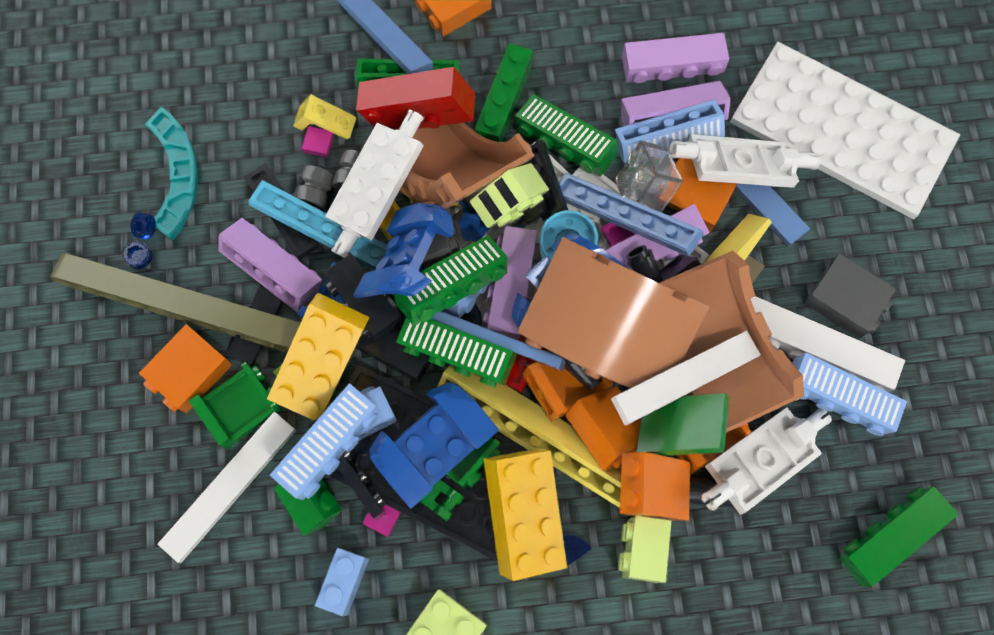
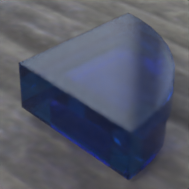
M563 536L567 565H570L592 550L591 546L581 538Z

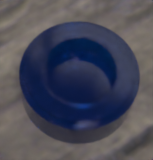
M142 212L135 214L130 224L132 235L138 239H150L156 229L154 217L151 214Z
M132 242L124 249L123 259L131 268L143 269L150 264L152 251L142 242Z

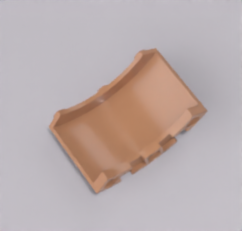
M465 122L443 125L435 129H417L413 139L420 141L424 146L400 191L416 203L439 205L443 209H447L492 183L509 169L519 167L530 161L535 155L532 153L530 145L523 140L519 133L509 141L496 142L482 137Z
M562 237L517 332L527 337L525 342L537 349H541L543 346L563 358L584 367L583 372L595 379H599L601 375L619 384L633 388L681 364L709 306Z
M730 251L659 283L709 306L681 363L745 331H748L761 355L684 395L696 396L726 393L729 397L726 433L804 396L803 375L791 363L782 349L775 350L768 338L772 333L762 312H755L751 298L755 297L751 282L749 264L737 253Z

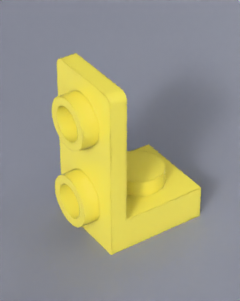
M310 95L300 105L293 127L302 131L309 124H315L347 140L351 136L356 117Z

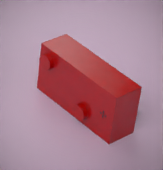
M455 67L359 82L356 111L373 127H375L376 123H379L390 129L399 130L410 109L413 113L415 111L424 118L418 129H435L443 125L473 121L475 92Z

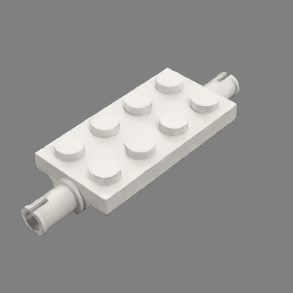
M409 109L399 130H393L376 123L325 216L329 220L341 225V229H343L334 248L331 250L334 253L345 258L348 256L357 238L360 239L363 236L371 241L374 238L424 146L420 141L413 139L416 130L424 119L419 113L415 111L413 113Z
M691 134L687 142L674 140L670 146L672 158L692 159L700 181L794 188L799 182L796 174L797 168L816 170L821 162L818 153L798 152L797 149L786 148L784 142Z
M788 408L780 411L705 466L718 484L702 494L703 502L705 503L707 500L714 498L706 506L710 510H716L718 506L729 499L740 515L746 513L822 454L815 445V437L820 429L831 423V416L828 415L821 419L827 411L820 408L806 419L794 417Z

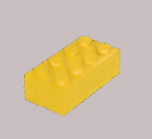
M317 293L305 312L267 399L311 420L319 419L325 412L370 317Z
M532 449L484 458L500 575L515 581L567 568L551 450Z

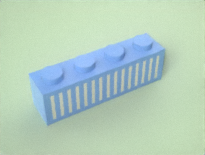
M716 100L615 129L618 152L625 168L637 166L635 160L639 156H643V158L638 160V162H642L647 158L656 160L671 155V143L674 140L687 142L691 134L725 137L724 113Z
M808 353L794 357L792 364L803 375L804 396L800 399H809L817 403L816 406L822 410L834 411L842 415L841 418L849 423H859L867 427L866 430L871 434L883 436L884 434L897 432L907 401Z
M348 384L270 476L296 499L304 500L306 497L309 499L319 489L320 484L318 482L324 475H330L340 463L338 459L345 451L350 452L357 445L359 434L365 428L368 430L375 424L379 417L377 413L380 409L351 384Z

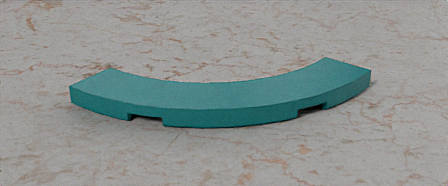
M161 106L144 125L155 134L167 152L171 184L169 194L166 195L162 207L150 224L173 241L183 228L193 208L198 187V166L193 146L179 122Z

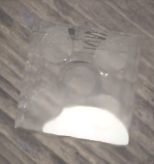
M640 140L635 149L631 151L622 170L618 172L615 182L621 196L662 212L683 180L667 147Z

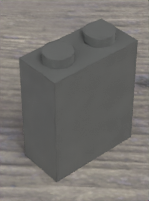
M839 253L830 262L804 304L860 339L867 333L873 334L881 323L878 317L882 312L886 313L892 306L894 300L891 297L896 289Z

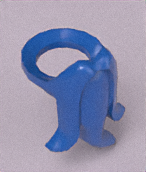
M459 201V204L464 209L463 215L459 218L462 237L465 241L471 240L476 242L491 227H486L473 206L470 210L467 202Z

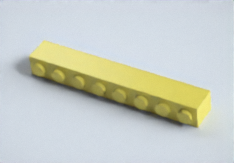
M452 364L444 371L438 386L446 383L458 385L476 401L497 426L500 433L527 450H551L554 467L620 508L622 468L616 470L615 467L603 471L573 426L560 418L550 422L542 407L507 385L504 386L497 383L495 388L479 382L481 376L471 372L470 377H466L454 372L455 366Z

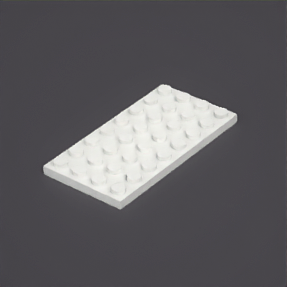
M777 42L730 121L733 125L764 141L784 142L786 148L797 149L798 152L818 153L821 162L817 169L912 219L919 215L960 137V134L780 42Z

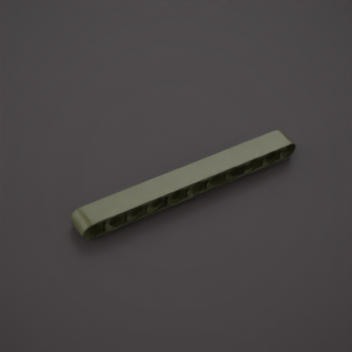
M67 253L61 254L50 275L52 280L67 287L233 337L238 334L241 335V339L288 353L301 324L300 322Z

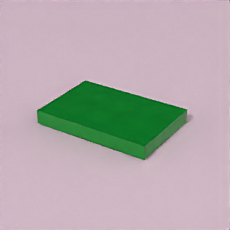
M726 393L680 397L643 416L637 452H648L662 456L724 452L729 407L728 395Z

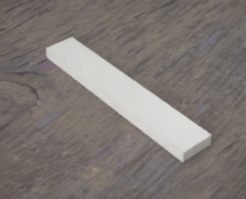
M745 331L611 398L624 425H627L761 355L748 331Z
M273 412L161 539L158 545L175 561L182 563L297 430L277 413Z

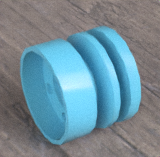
M565 210L552 215L546 220L541 229L539 250L541 260L545 256L552 260L556 251L551 246L569 233L580 235L597 245L598 233L594 223L588 216L578 211Z

